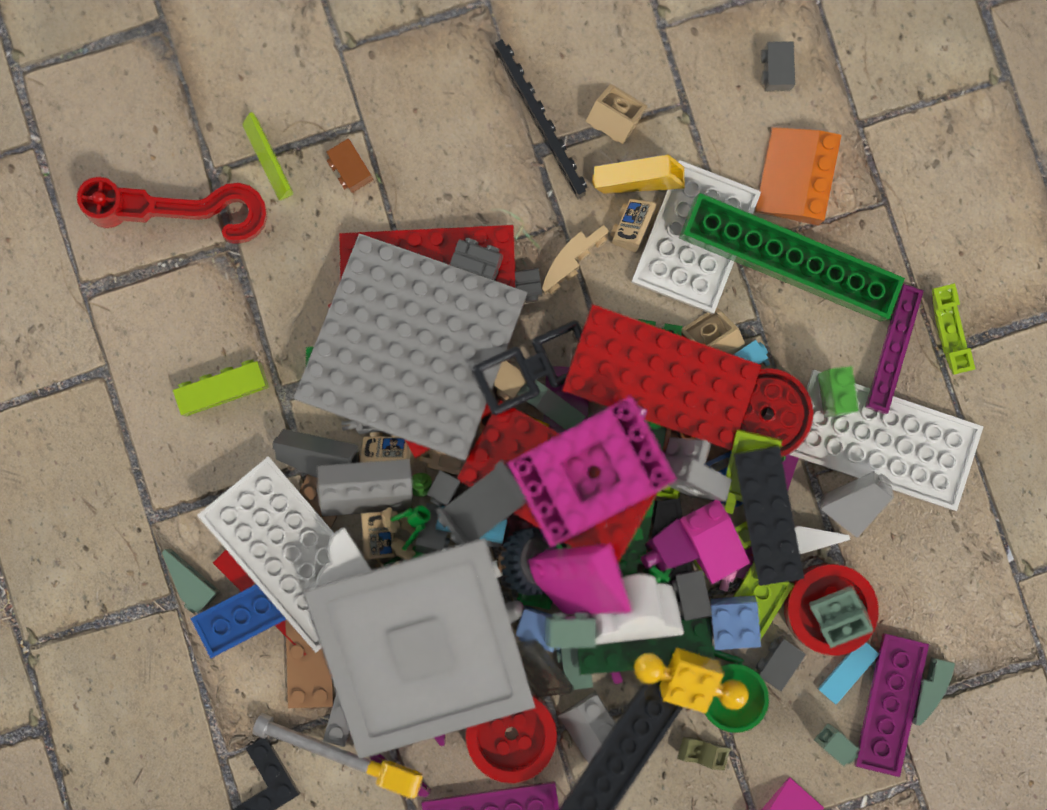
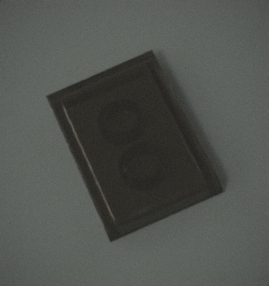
M537 639L516 642L528 685L538 697L571 694L574 689L573 685Z

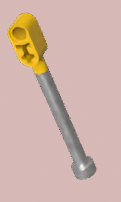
M261 713L255 722L253 735L263 739L269 735L376 777V784L382 788L408 798H416L424 776L419 771L389 760H383L382 764L366 758L359 759L358 755L274 723V718L264 713Z

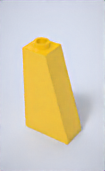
M668 154L595 166L592 182L594 188L603 194L685 188V170L683 165Z

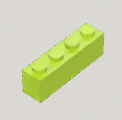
M254 359L247 360L241 363V367L235 369L227 367L220 370L221 374L215 376L207 374L199 377L200 381L191 383V381L179 384V388L174 389L173 393L180 414L187 417L270 388L262 363L254 361Z

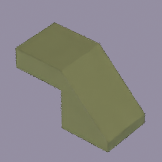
M683 737L677 759L684 762L699 763L710 769L725 770L730 748L698 738Z

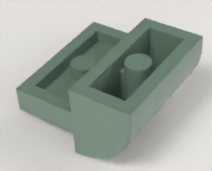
M853 586L810 602V607L831 648L873 631L866 608L862 600L857 596Z

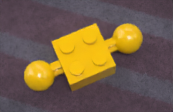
M676 648L668 667L664 666L661 659L654 654H644L635 662L634 671L640 681L652 684L660 679L662 680L659 687L664 701L706 713L714 696L719 697L721 703L726 708L732 710L740 709L748 700V690L742 682L728 680L723 684L720 683L724 674L717 660Z

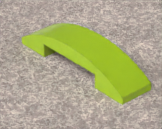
M955 283L933 288L932 296L936 325L952 374L975 370L971 348H967L957 305H960Z

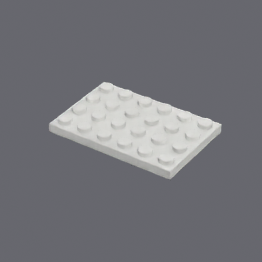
M679 160V163L684 166L685 188L667 190L631 283L714 314L734 261L679 239L681 230L693 200L699 193L753 214L761 191Z

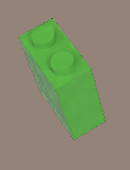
M852 366L828 369L818 374L824 418L859 412Z

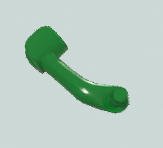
M713 647L714 656L738 664L744 662V659L738 656L715 650Z

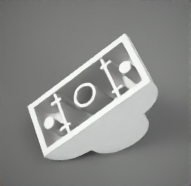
M345 528L337 530L328 542L327 553L330 562L319 571L316 587L371 571Z
M631 575L621 578L632 609L631 612L589 614V616L596 619V644L683 635L682 622L673 587L667 584H657L656 579L650 575Z

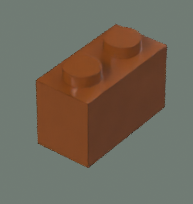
M349 138L326 151L329 159L326 161L332 171L338 170L341 175L338 180L344 190L349 188L351 193H354L374 180Z

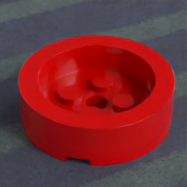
M760 369L740 430L781 439V456L785 457L796 451L805 442L811 431L813 423L812 400L803 384L791 374L778 369ZM766 407L774 411V416L770 420H765L761 417V411Z
M822 563L804 569V579L791 581L794 586L784 602V618L790 632L804 646L824 655H844L859 649L872 636L879 617L878 599L871 584L859 572L838 564ZM853 586L857 596L862 600L866 608L873 631L831 648L810 607V602Z
M533 693L531 695L535 708L467 727L466 745L468 753L475 766L487 777L503 783L524 782L542 772L550 762L557 741L555 720L547 704ZM509 727L517 729V737L514 739L507 738L505 735L506 729Z

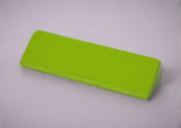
M249 113L243 122V128L278 200L282 201L294 195V192L258 118L254 113Z

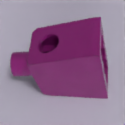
M677 519L645 543L648 553L641 556V562L646 568L656 565L657 569L662 572L689 563L699 558V555L681 522Z

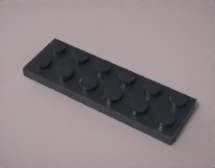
M776 445L734 453L759 586L804 579L780 446Z

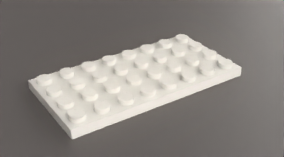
M812 370L806 389L813 405L811 431L805 442L789 455L855 478H861L872 472L878 475L883 474L891 481L892 490L957 511L983 426L894 396L888 414L865 408L870 388L855 384L859 412L824 418L818 374L821 372Z
M268 456L197 516L315 652H318L322 645L304 590L316 587L319 571L330 562L327 546L334 532Z

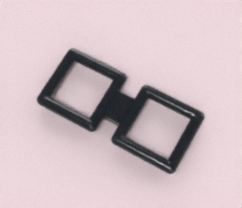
M577 320L570 321L533 338L532 345L536 352L534 356L525 359L521 349L515 346L472 367L474 376L493 415H499L539 396L540 390L535 380L547 375L551 386L554 388L564 384L568 372L557 377L542 344L572 330L579 342L583 330ZM514 357L529 391L498 404L483 371Z

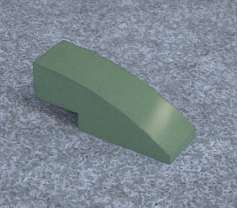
M931 657L927 679L922 678L912 721L913 724L921 726L939 705L951 681L955 663Z

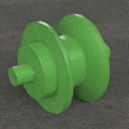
M417 473L411 477L412 494L418 497L427 496L432 486L431 477L425 473Z

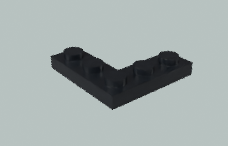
M268 737L265 739L261 738L245 748L268 787L231 810H276L300 795V791Z

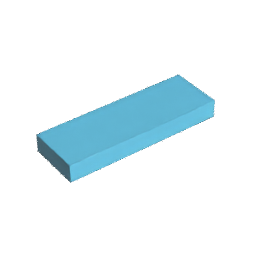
M866 642L859 649L848 653L819 686L818 690L837 705L879 656V653Z

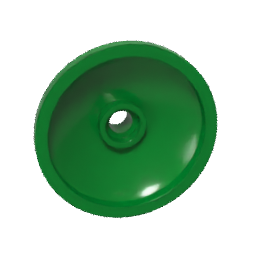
M742 664L722 665L721 669L724 675L720 683L723 684L728 680L742 682L748 690V700L740 709L732 710L726 708L721 703L719 697L714 696L707 712L704 714L714 726L726 732L740 733L756 727L767 713L769 706L767 686L762 677L748 666Z

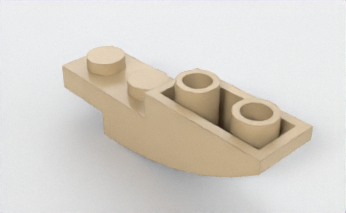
M605 225L601 226L587 238L580 231L565 245L555 258L545 277L542 287L544 295L548 292L550 294L555 293L561 287V282L565 279L570 281L578 275L577 270L580 265L576 260L582 261L590 254L589 250L595 245L599 248L608 240L606 237L609 231Z

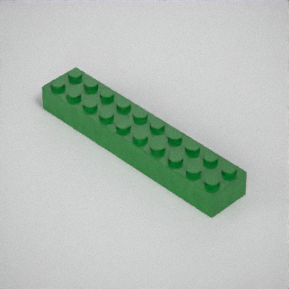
M699 193L694 198L679 239L879 322L890 319L905 280L904 277L702 193Z

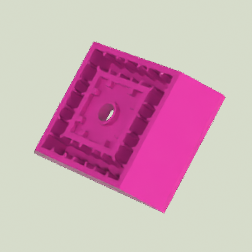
M632 397L623 400L508 463L551 547L585 531L676 481ZM593 465L598 466L601 470L600 476L596 479L591 478L588 473L589 468Z

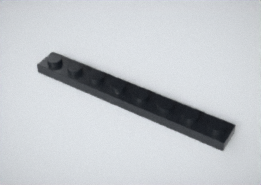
M503 39L495 43L497 55L578 200L586 196V188H588L582 176L578 177L575 171L577 166L572 157H567L565 153L567 149L561 138L557 139L554 133L556 128L551 119L547 121L543 114L546 112L540 100L536 101L533 95L535 90L530 82L526 83L523 77L525 72L521 64L515 63L513 59L515 55L509 44L505 45Z

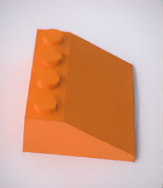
M773 127L759 189L761 194L756 204L755 212L819 226L825 220L842 135L821 130Z

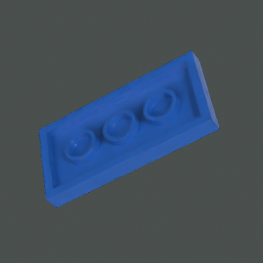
M257 584L190 618L210 658L286 620L284 615Z

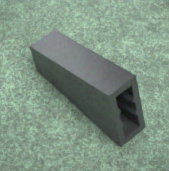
M283 429L273 441L276 460L318 478L317 466L360 463L359 449L356 444Z

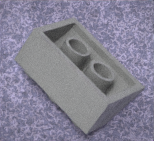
M596 691L558 715L588 763L616 724Z

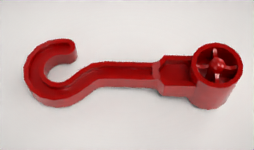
M92 177L84 181L77 192V204L81 211L93 224L105 229L114 228L123 221L147 223L152 217L192 220L209 219L221 212L227 205L239 202L248 208L247 218L240 224H227L222 229L225 241L238 244L247 243L258 237L264 229L267 220L266 205L259 192L250 185L239 182L225 184L202 200L153 197L145 189L119 188L111 180L104 177Z

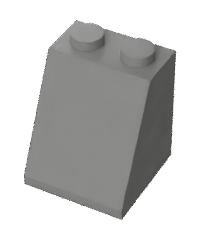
M869 473L825 493L821 497V510L858 538L893 499L891 481L883 474Z

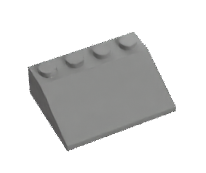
M409 459L317 466L322 517L382 512L389 507L393 511L411 508L412 482Z

